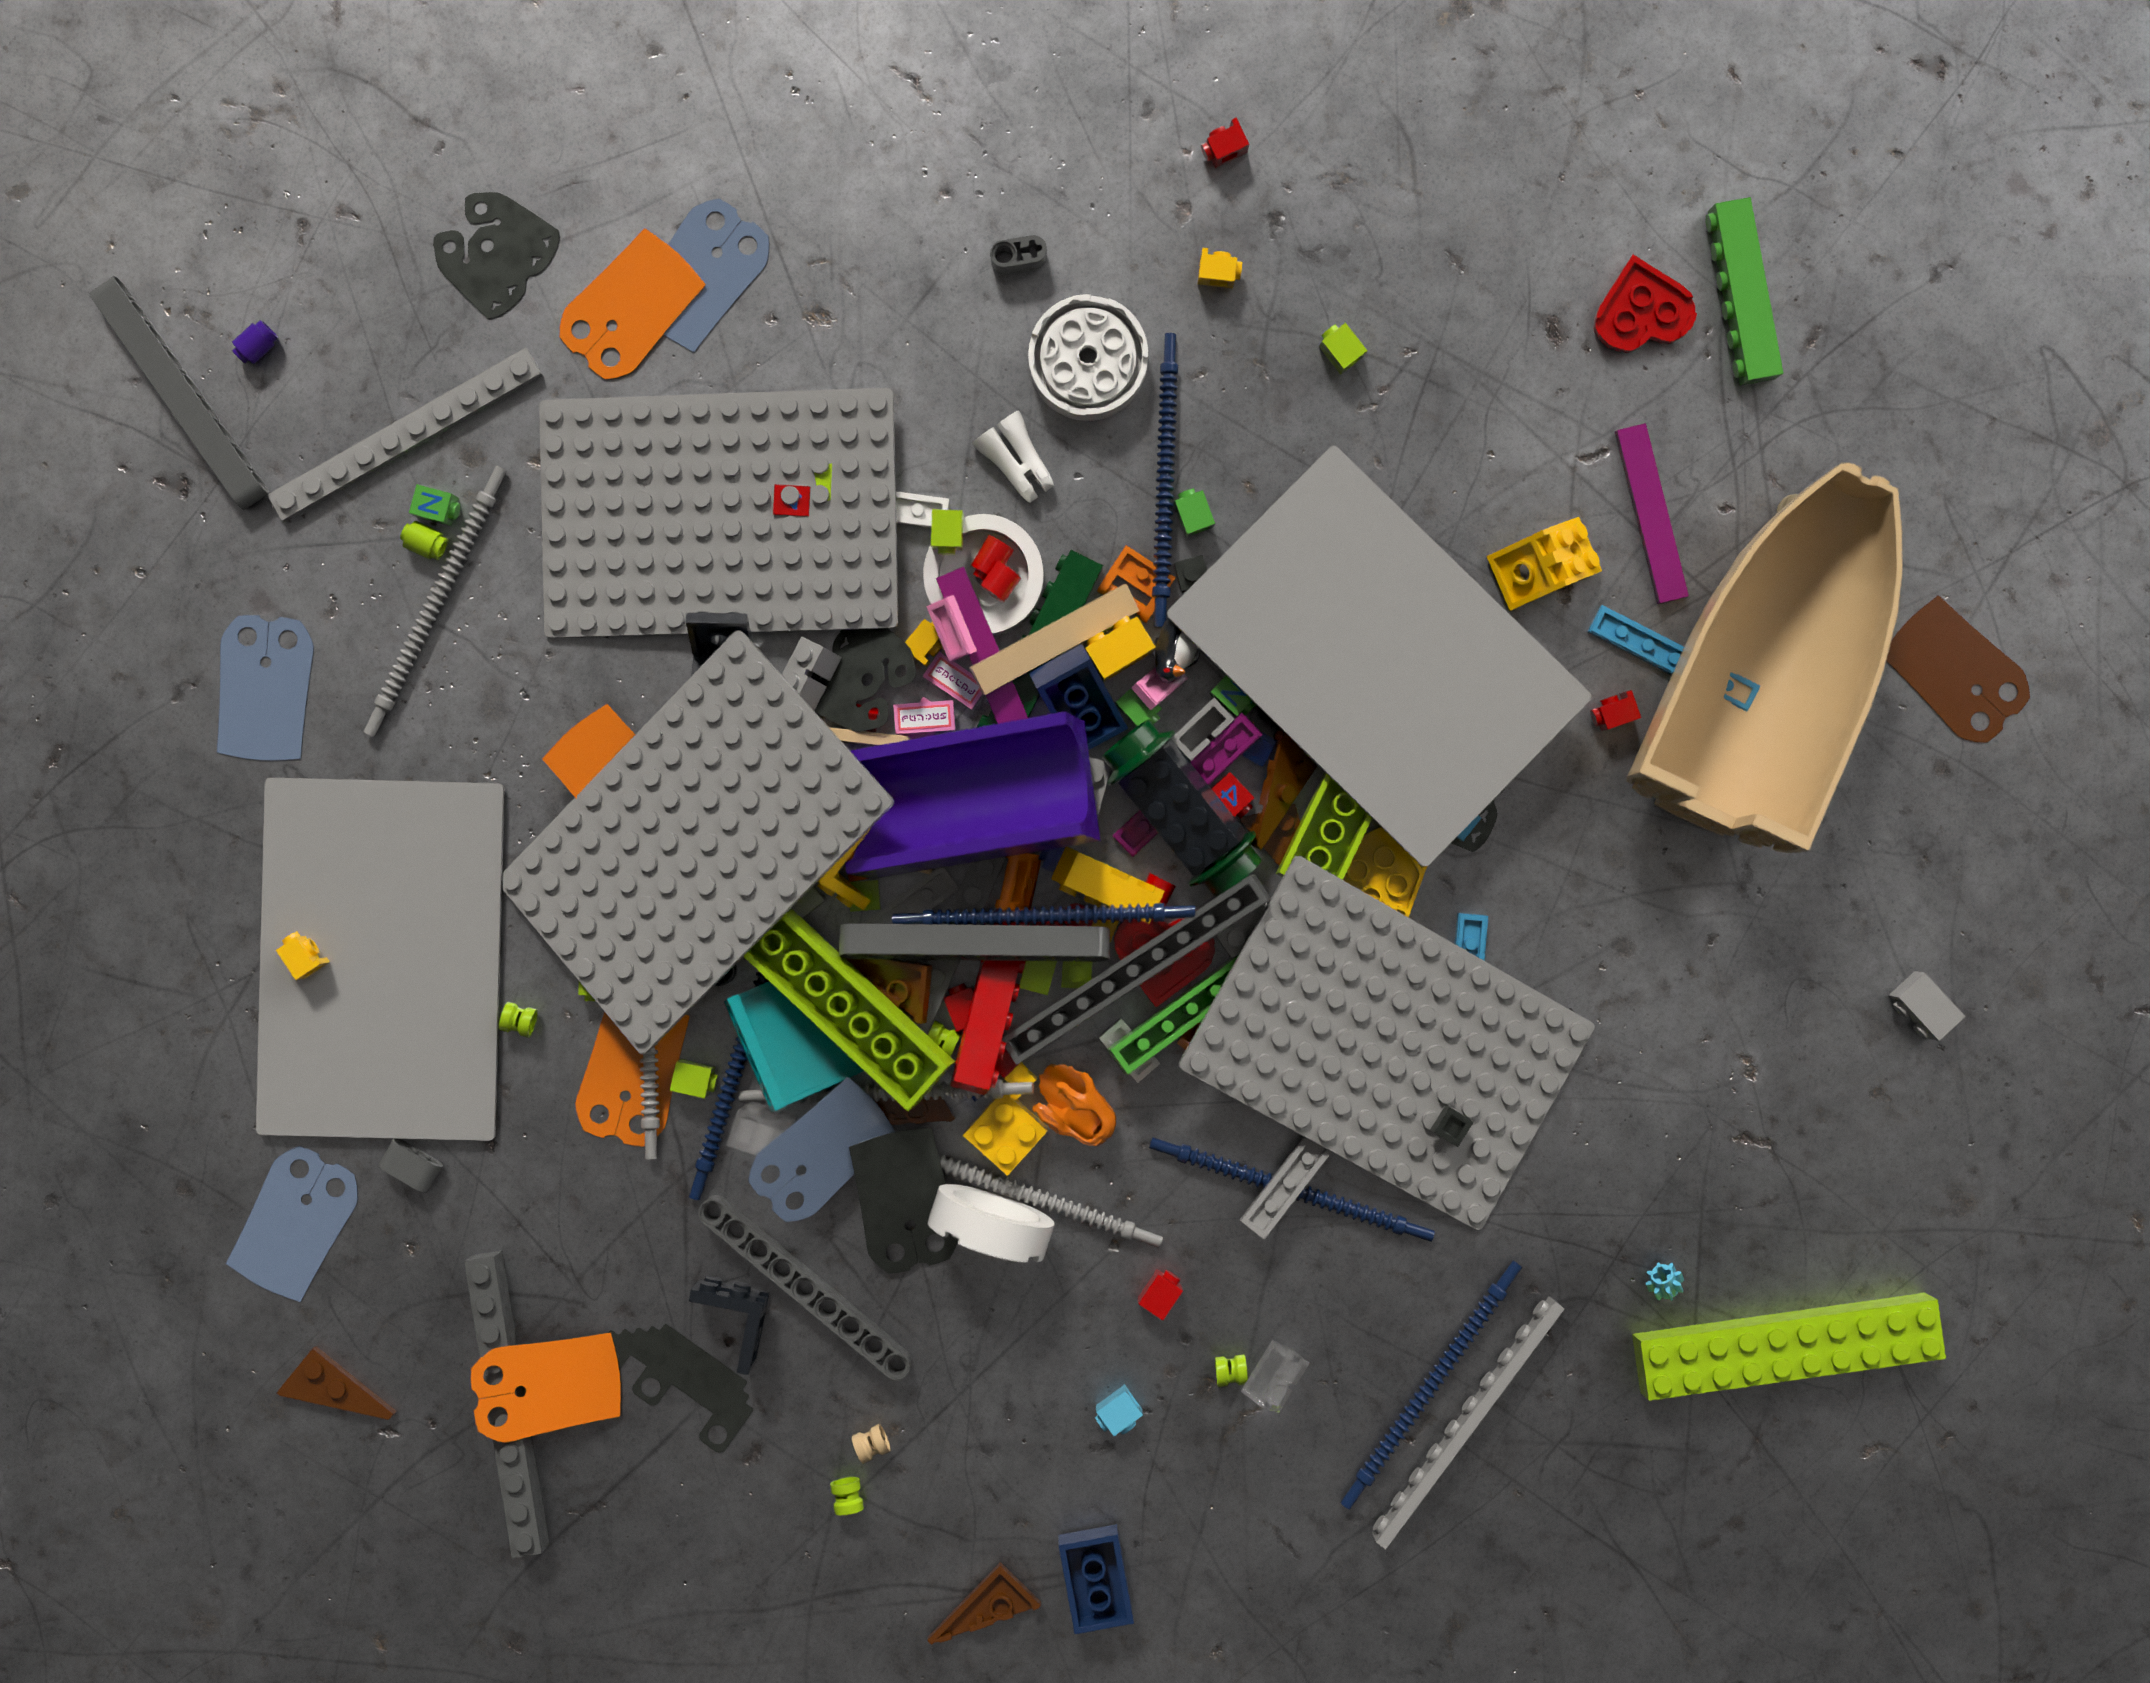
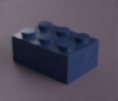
M1082 644L1029 673L1051 714L1067 712L1084 721L1088 750L1128 729Z
M1117 1524L1059 1535L1058 1546L1074 1634L1134 1624L1133 1609Z

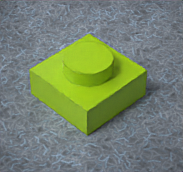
M879 880L850 882L871 900L864 910L853 904L850 907V912L881 909Z
M1063 961L1061 988L1078 989L1092 979V962Z

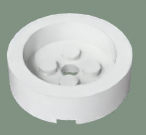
M1091 294L1066 298L1049 308L1034 327L1028 350L1030 376L1042 400L1059 414L1082 421L1108 418L1127 407L1142 387L1148 364V345L1145 333L1136 317L1115 300L1091 296ZM1091 348L1096 352L1097 358L1093 363H1084L1080 360L1079 355L1083 349Z
M990 514L966 516L963 521V551L956 550V555H939L938 550H932V547H929L924 562L923 580L926 594L931 604L944 599L936 578L964 566L993 636L1008 633L1019 627L1030 617L1038 605L1044 584L1042 559L1032 538L1016 523ZM988 535L999 539L1014 549L1006 566L1016 572L1021 577V580L1005 603H1001L991 597L977 583L976 577L972 575L975 569L970 565Z
M954 1184L939 1186L928 1220V1225L932 1230L943 1237H948L949 1233L952 1234L954 1238L959 1240V1245L994 1257L1026 1263L1029 1257H1033V1261L1041 1262L1044 1259L1055 1224L1046 1214L1017 1200L990 1191Z

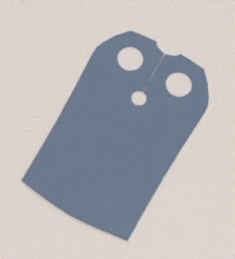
M721 199L709 200L692 208L668 243L670 247L687 261L706 284L664 333L666 337L692 352H695L725 312L763 270L768 260L769 236L754 222L742 221L738 217L737 209ZM711 212H720L724 216L725 224L721 229L711 230L707 226L706 218ZM745 236L753 237L757 242L756 251L750 255L741 253L738 248L740 239ZM715 247L722 249L723 253L719 258H715L712 255V249Z
M259 615L237 616L223 633L220 643V702L217 753L253 760L301 759L305 709L314 645L307 629L300 620L279 617L275 621L268 622L261 619ZM245 627L254 629L257 634L256 642L251 646H244L238 640L239 631ZM290 630L296 634L297 644L292 649H284L280 646L278 639L283 631ZM263 657L271 659V665L267 668L261 666L260 661Z
M847 1077L810 1111L757 1154L751 1167L748 1181L759 1196H766L771 1200L772 1211L785 1222L808 1218L818 1212L854 1175L849 1147L877 1136L895 1132L877 1103ZM768 1165H775L780 1171L778 1179L772 1183H766L761 1178L762 1170ZM800 1165L806 1167V1173L802 1176L796 1174V1169ZM792 1192H800L804 1197L802 1206L796 1210H790L786 1206V1198Z
M301 1146L288 1150L279 1156L269 1170L249 1218L226 1264L260 1287L301 1302L325 1256L357 1204L358 1194L355 1175L337 1163L335 1165L325 1164L320 1159L318 1153ZM301 1159L307 1162L309 1172L305 1177L296 1178L291 1174L290 1166L293 1161ZM333 1178L341 1179L345 1184V1191L339 1197L329 1195L326 1190L328 1181ZM304 1194H309L312 1198V1202L309 1205H304L301 1202V1197Z

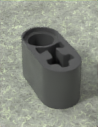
M1036 235L998 241L992 246L990 251L992 267L1000 274L1039 269L1047 260L1046 243L1041 237ZM1035 247L1037 251V257L1032 258L1030 254V248ZM1017 249H1020L1021 261H1018ZM1006 251L1012 255V259L1008 263H1000L996 260V256L1000 252Z
M397 1138L392 1139L378 1164L379 1168L384 1172L424 1193L429 1191L443 1167L442 1163L406 1141Z

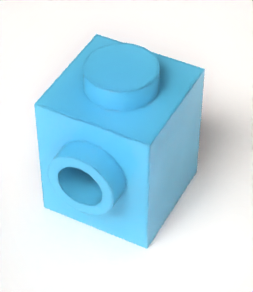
M1125 1384L1096 1405V1413L1098 1415L1095 1416L1097 1423L1104 1432L1109 1429L1113 1436L1119 1432L1122 1435L1126 1434L1135 1427V1421L1143 1416L1142 1407Z

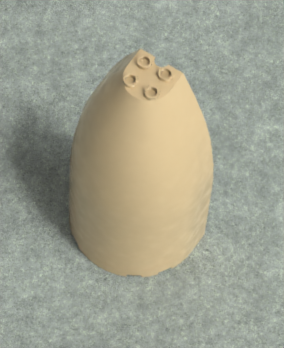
M1841 463L1792 499L1761 528L1739 553L1708 600L1688 637L1626 778L1628 783H1634L1632 789L1639 795L1646 798H1652L1653 796L1656 798L1654 803L1656 806L1703 829L1721 836L1724 834L1728 836L1739 835L1738 840L1751 846L1761 848L1762 845L1767 847L1774 845L1773 850L1784 853L1809 851L1871 708L1885 667L1898 615L1902 579V526L1898 488L1889 485L1890 482L1880 476H1872L1871 479L1866 478L1861 474L1862 469L1852 463ZM1731 672L1760 685L1747 712L1734 706L1732 702L1724 698V695L1727 694L1745 704L1752 691V688L1730 677ZM1728 681H1733L1734 688L1731 691H1726Z

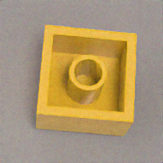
M1126 616L1113 624V631L1109 634L1104 635L1103 632H1100L1087 640L1088 646L1085 650L1103 683L1154 652L1156 647L1137 616L1131 620L1129 616Z
M1004 1095L1003 1098L993 1099L964 1131L963 1136L1008 1176L1048 1131V1126L1018 1099L1015 1101L1009 1095Z

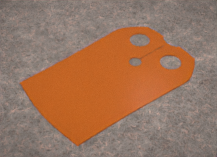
M644 228L617 258L564 309L559 337L573 353L578 352L585 355L589 363L588 367L602 378L611 379L627 375L637 368L670 325L706 284L678 252ZM583 320L590 325V333L586 338L577 339L573 336L571 329L576 321ZM610 320H614L617 323V329L614 331L607 329V323ZM606 348H615L619 352L620 360L615 366H606L602 362L601 355Z
M606 704L573 726L549 750L542 760L577 799V795L635 734L613 709Z
M605 1011L576 1098L575 1105L578 1119L585 1132L602 1138L608 1135H615L624 1144L644 1147L645 1132L636 1134L629 1127L632 1117L636 1115L644 1116V1114H641V1111L644 1110V1106L641 1105L644 1097L640 1096L641 1093H644V1089L640 1088L644 1084V1081L640 1079L644 1075L640 1071V1068L643 1067V1063H640L643 1055L635 1049ZM685 1015L654 1047L655 1050H658V1053L655 1054V1058L658 1059L655 1067L659 1068L658 1071H655V1075L659 1076L655 1080V1083L659 1085L655 1089L659 1093V1096L656 1097V1101H659V1104L656 1105V1109L659 1110L656 1117L660 1119L657 1136L666 1126L673 1092L670 1091L676 1061L680 1059L690 1018L689 1015ZM622 1091L630 1092V1100L622 1101L620 1093ZM595 1105H603L608 1109L609 1117L604 1123H595L591 1119L590 1111Z
M611 1332L558 1341L503 1346L487 1352L471 1368V1390L475 1391L478 1396V1405L474 1410L478 1432L499 1442H511L571 1426L620 1417V1372ZM490 1366H498L503 1371V1378L496 1385L487 1384L483 1378L485 1370ZM518 1386H523L526 1389V1394L523 1397H517L514 1393ZM495 1407L504 1408L508 1414L506 1422L499 1427L491 1425L488 1421V1414Z

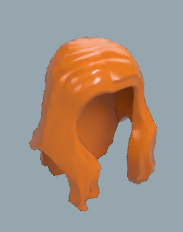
M1066 1064L1048 1065L1044 1073L1039 1075L1040 1093L1045 1097L1048 1104L1045 1106L1038 1103L1032 1107V1110L1037 1113L1042 1122L1048 1124L1049 1128L1059 1135L1074 1137L1081 1143L1089 1146H1099L1106 1142L1114 1133L1116 1114L1111 1105L1095 1087L1091 1076L1086 1072L1076 1071L1072 1066L1067 1067Z

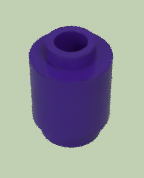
M259 320L256 324L251 323L232 341L235 346L232 352L243 363L246 364L250 361L255 364L275 346L274 341L278 339V336L266 323Z

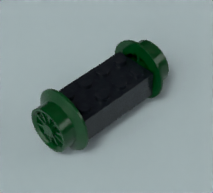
M1147 719L1102 755L1103 760L1112 770L1107 784L1111 786L1119 781L1118 784L1193 875L1188 884L1191 887L1204 884L1216 898L1241 882L1261 863L1262 859L1251 847L1256 833L1251 831L1245 834L1246 831L1173 740L1170 739L1175 732L1171 730L1159 733L1151 721Z

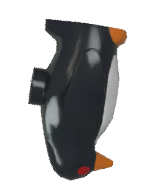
M1167 617L1161 628L1160 636L1154 641L1156 647L1154 651L1157 676L1161 681L1171 683L1179 676L1185 674V668L1191 667L1198 661L1201 650Z

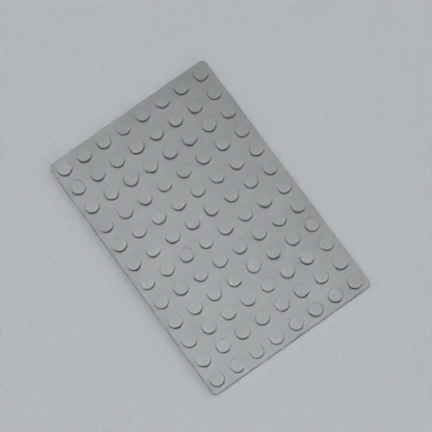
M890 388L542 400L540 402L544 634L547 637L688 634L685 623L686 613H697L700 611L748 614L751 632L896 628L898 626L894 393ZM832 463L831 500L827 501L830 495L829 491L823 485L816 486L814 472L822 474L827 471L829 464ZM774 484L810 486L809 516L773 515ZM787 486L782 490L781 498L785 503L795 504L799 500L800 494L795 487Z
M1331 446L1167 611V617L1423 867L1430 865L1574 718L1592 697L1591 693L1336 446Z
M735 631L577 795V799L574 798L502 873V889L635 1049L642 1054L648 1053L893 806L894 801L743 632Z
M272 777L265 780L256 1132L259 1135L490 1141L495 1138L505 792L502 784ZM298 931L300 936H306L307 939L311 938L319 948L318 956L320 958L327 957L330 963L309 977L301 980L294 979L276 952L278 948L284 945L282 940Z
M1296 856L1293 858L1180 1059L1179 1067L1192 1076L1466 1225L1480 1230L1487 1221L1595 1026L1591 1021L1307 859ZM1445 1105L1450 1106L1474 1122L1459 1147H1456L1430 1130Z

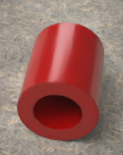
M988 535L970 565L975 569L972 575L983 581L996 562L1000 561L1004 565L1007 564L1014 549L999 539Z

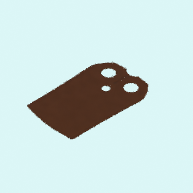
M1939 595L1915 613L1891 640L1886 661L1919 693L1960 738L1973 742L1988 743L2003 730L2005 719L2012 714L2017 715L2030 699L2029 684L2023 669L1978 632ZM2007 682L2013 683L2018 690L2016 698L2009 702L2001 699L1999 695V688ZM1975 684L1982 687L1980 695L1972 693V687ZM1976 712H1984L1988 715L1990 723L1985 730H1976L1971 725V717Z

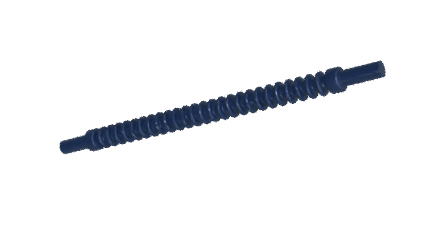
M1165 333L1164 362L1160 364V374L1163 375L1160 378V382L1163 385L1159 389L1163 393L1159 395V398L1163 401L1159 403V406L1162 408L1159 411V415L1162 418L1158 420V423L1162 426L1158 428V431L1161 433L1158 436V440L1161 443L1157 445V448L1161 449V452L1157 453V456L1160 458L1157 461V465L1160 466V469H1157L1156 472L1160 474V477L1156 478V481L1160 485L1156 486V490L1159 491L1156 499L1159 502L1155 506L1159 510L1155 512V515L1158 516L1155 524L1158 527L1154 529L1158 536L1154 537V540L1157 541V544L1154 545L1157 553L1153 555L1157 558V561L1153 563L1157 569L1153 571V574L1156 575L1153 583L1156 586L1152 588V597L1155 598L1154 628L1159 629L1162 628L1166 621L1167 599L1170 598L1171 588L1167 586L1171 583V580L1167 576L1171 575V571L1168 570L1171 562H1168V559L1172 555L1168 551L1172 549V546L1169 545L1172 537L1169 534L1173 530L1169 528V525L1173 524V521L1170 519L1173 516V512L1170 511V508L1174 506L1170 502L1174 498L1170 493L1174 490V487L1171 486L1174 478L1171 475L1175 473L1171 469L1175 465V462L1172 461L1175 453L1172 450L1176 447L1172 444L1176 440V437L1173 436L1176 428L1173 425L1177 422L1173 419V416L1177 415V412L1173 410V408L1177 407V403L1174 402L1177 399V395L1174 392L1178 389L1174 383L1178 382V378L1175 375L1178 374L1179 367L1175 363V333Z
M1146 903L1145 907H1141L1140 904L1132 907L1131 904H1128V907L1124 908L1120 904L1119 908H1115L1112 904L1110 908H1106L1105 905H1102V908H1097V905H1094L1092 909L1088 905H1085L1084 909H1080V906L1077 905L1075 909H1071V906H1067V909L1059 906L1057 910L1053 906H1050L1049 910H1046L1044 906L1041 907V910H1037L1034 906L1032 910L1024 907L1022 911L1019 907H1016L1014 911H1011L1010 907L1006 911H1002V908L999 907L998 911H994L993 908L985 911L984 908H981L980 912H977L975 908L972 909V912H968L965 908L963 912H960L959 909H955V912L947 909L945 913L941 909L934 913L933 909H925L923 913L892 914V924L968 925L971 923L972 925H977V923H981V925L989 923L994 925V923H998V925H1003L1005 922L1007 925H1011L1012 922H1015L1019 926L1020 922H1024L1027 926L1029 922H1033V925H1036L1037 922L1045 925L1049 921L1053 925L1055 921H1058L1062 925L1063 921H1067L1068 924L1076 921L1077 924H1080V921L1084 920L1088 924L1089 920H1093L1096 924L1098 920H1102L1103 923H1106V920H1111V923H1114L1117 919L1120 923H1123L1124 919H1128L1129 923L1133 919H1137L1138 923L1141 922V919H1145L1146 922H1149L1150 919H1154V922H1164L1165 918L1195 917V905L1164 906V903H1154L1153 907H1150Z
M756 972L758 980L753 981V984L756 985L755 987L769 982L764 975ZM739 1037L735 1038L738 1042L737 1045H733L735 1052L730 1054L732 1061L727 1063L730 1066L729 1069L725 1070L727 1077L722 1079L725 1082L724 1085L720 1086L722 1093L717 1095L720 1098L719 1101L715 1102L717 1109L712 1111L715 1115L714 1118H710L712 1125L707 1127L709 1134L704 1136L707 1139L706 1142L702 1143L704 1150L699 1152L702 1156L697 1158L695 1164L697 1172L689 1194V1198L694 1200L701 1199L708 1173L713 1171L715 1165L713 1159L717 1158L715 1151L720 1149L717 1144L722 1142L720 1135L725 1133L722 1128L728 1124L725 1119L730 1117L728 1110L733 1108L730 1103L735 1101L733 1094L738 1092L735 1087L740 1085L738 1078L743 1076L740 1071L745 1069L743 1062L748 1060Z
M1152 1137L1149 1145L1150 1149L1177 1157L1178 1162L1186 1164L1189 1161L1191 1166L1198 1164L1200 1169L1205 1166L1207 1171L1214 1169L1215 1174L1222 1172L1224 1177L1227 1174L1231 1175L1232 1180L1238 1177L1240 1182L1247 1180L1248 1185L1253 1182L1257 1188L1262 1185L1264 1189L1272 1179L1270 1172L1265 1175L1263 1170L1256 1172L1255 1167L1248 1169L1246 1164L1243 1167L1239 1166V1162L1232 1164L1231 1159L1223 1161L1222 1156L1217 1159L1215 1154L1208 1156L1206 1151L1199 1153L1198 1148L1194 1151L1191 1150V1146L1186 1144L1179 1146ZM1311 1186L1304 1188L1296 1198V1201L1304 1199L1305 1204L1310 1201L1312 1206L1319 1204L1320 1209L1328 1207L1329 1212L1333 1209L1336 1210V1214L1343 1212L1345 1217L1352 1215L1353 1220L1358 1217L1362 1223L1365 1220L1368 1221L1369 1225L1376 1223L1377 1228L1382 1225L1386 1231L1390 1228L1393 1233L1398 1235L1406 1233L1430 1242L1434 1238V1230L1407 1222V1219L1403 1216L1397 1215L1393 1217L1392 1213L1385 1215L1384 1210L1377 1212L1375 1207L1370 1210L1368 1205L1361 1207L1360 1202L1353 1204L1351 1199L1346 1202L1344 1197L1337 1199L1336 1194L1329 1196L1327 1191L1322 1194L1320 1189L1313 1191Z
M1514 1260L1496 1284L1492 1283L1488 1288L1489 1294L1488 1296H1483L1484 1302L1478 1303L1479 1309L1473 1310L1475 1314L1473 1317H1468L1470 1320L1468 1324H1463L1464 1330H1458L1459 1337H1453L1454 1344H1448L1449 1351L1443 1352L1444 1358H1439V1365L1435 1364L1433 1366L1435 1368L1434 1372L1430 1371L1428 1373L1430 1378L1424 1379L1425 1385H1419L1420 1392H1414L1415 1399H1409L1410 1406H1404L1405 1413H1399L1400 1420H1394L1395 1427H1389L1390 1434H1384L1385 1441H1379L1380 1448H1374L1375 1455H1369L1370 1462H1364L1366 1467L1360 1468L1356 1473V1481L1340 1502L1344 1507L1350 1510L1366 1486H1371L1374 1483V1475L1380 1474V1467H1385L1383 1462L1390 1460L1388 1455L1395 1453L1393 1448L1400 1446L1398 1441L1405 1439L1403 1434L1410 1432L1408 1427L1415 1425L1413 1420L1420 1418L1418 1413L1425 1411L1423 1406L1425 1404L1429 1405L1428 1399L1435 1397L1433 1392L1440 1390L1438 1385L1444 1384L1443 1378L1449 1377L1448 1371L1454 1370L1453 1364L1459 1363L1458 1357L1464 1356L1463 1350L1469 1349L1468 1343L1474 1342L1473 1336H1478V1329L1484 1328L1483 1322L1489 1321L1487 1316L1494 1314L1492 1309L1494 1307L1498 1308V1301L1502 1302L1507 1296L1505 1291L1523 1268Z

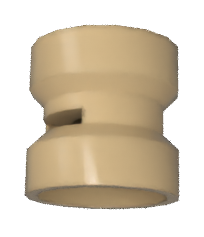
M881 1424L871 1427L867 1433L859 1432L851 1437L855 1452L862 1464L871 1461L873 1456L877 1454L884 1455L891 1452L889 1440Z

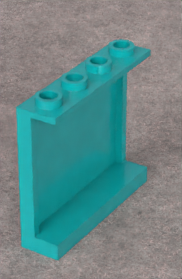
M770 981L723 1001L770 1112L779 1110L793 1102L839 1083L847 1077L850 1078L864 1071Z

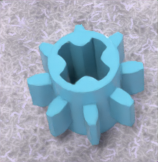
M1657 1263V1266L1652 1271H1647L1650 1281L1646 1282V1286L1649 1292L1654 1291L1657 1300L1665 1298L1672 1301L1678 1292L1683 1293L1684 1290L1680 1282H1683L1685 1279L1681 1271L1676 1272L1673 1263L1669 1265Z

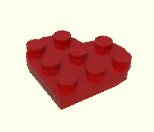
M1633 254L1598 307L1594 317V333L1607 348L1617 352L1631 353L1633 350L1640 348L1648 339L1659 343L1671 344L1682 338L1694 325L1697 313H1695L1696 307L1692 300L1693 295L1682 284Z
M1124 919L1114 935L1115 950L1119 959H1124L1183 919H1176L1168 924L1165 921L1154 922V919L1151 920L1150 924L1142 920L1138 923L1137 919H1133L1129 923L1128 919ZM1214 938L1140 985L1155 1007H1158L1209 967L1215 954Z

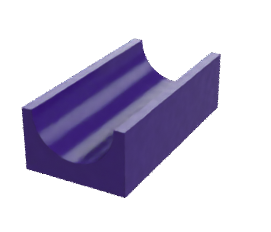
M1067 712L850 750L893 798L894 804L871 827L856 847L853 858L845 862L846 873L849 875L875 879L1101 841L1085 723Z

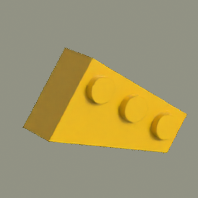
M1065 847L1051 878L1061 884L1059 890L1074 897L1077 892L1085 895L1084 901L1097 905V907H1100L1101 903L1109 905V908L1112 904L1115 908H1119L1120 904L1124 908H1127L1128 904H1131L1132 907H1136L1137 904L1145 907L1146 903L1153 907L1154 903L1160 902L1164 894L1162 889L1069 847Z

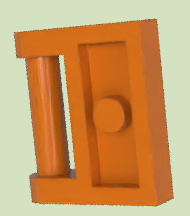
M1126 545L1099 585L1097 591L1104 595L1116 589L1117 586L1112 583L1116 577L1121 578L1151 598L1146 606L1133 597L1139 609V612H1137L1140 615L1139 619L1147 623L1155 611V598L1152 597V588L1156 586L1153 583V579L1156 578L1153 571L1157 568L1153 565V562ZM1173 575L1167 576L1168 579L1171 580V583L1167 585L1168 587H1170L1176 579V577H1174Z
M1026 853L1005 857L1008 858L1000 899H996L994 908L998 909L1001 907L1002 910H1006L1010 907L1011 911H1014L1016 907H1019L1022 911L1024 907H1027L1028 910H1031L1042 856Z

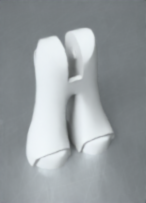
M1018 410L1000 421L997 427L1018 454L1022 465L1015 460L994 427L979 436L972 444L980 453L989 458L1005 474L1018 493L1027 502L1031 503L1038 498V495L1034 491L1031 482H1028V477L1034 475L1035 481L1041 485L1045 492L1054 487V483L1029 438L1024 419Z

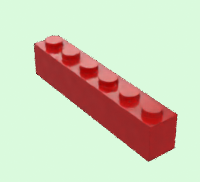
M1024 922L1019 924V926H1026ZM981 960L950 1083L951 1087L981 1095H986L990 1088H995L999 1071L994 1070L996 1060L1002 1059L1005 1051L1006 1042L1001 1040L1004 1030L1008 1031L1012 1022L1013 1013L1008 1011L1011 1001L1016 1002L1020 985L1015 983L1018 973H1023L1026 961Z

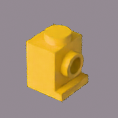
M1202 247L1197 284L1233 288L1235 279H1241L1243 262L1237 261V258L1231 257V254L1228 252L1216 251L1213 255L1208 254V248Z
M925 618L905 642L911 649L913 657L926 667L930 664L926 658L929 655L934 657L943 647L933 622L930 623Z
M298 931L285 937L282 940L284 945L276 950L295 980L305 979L330 963L327 957L320 958L318 956L320 951L316 943L311 938L307 939L306 936H300Z

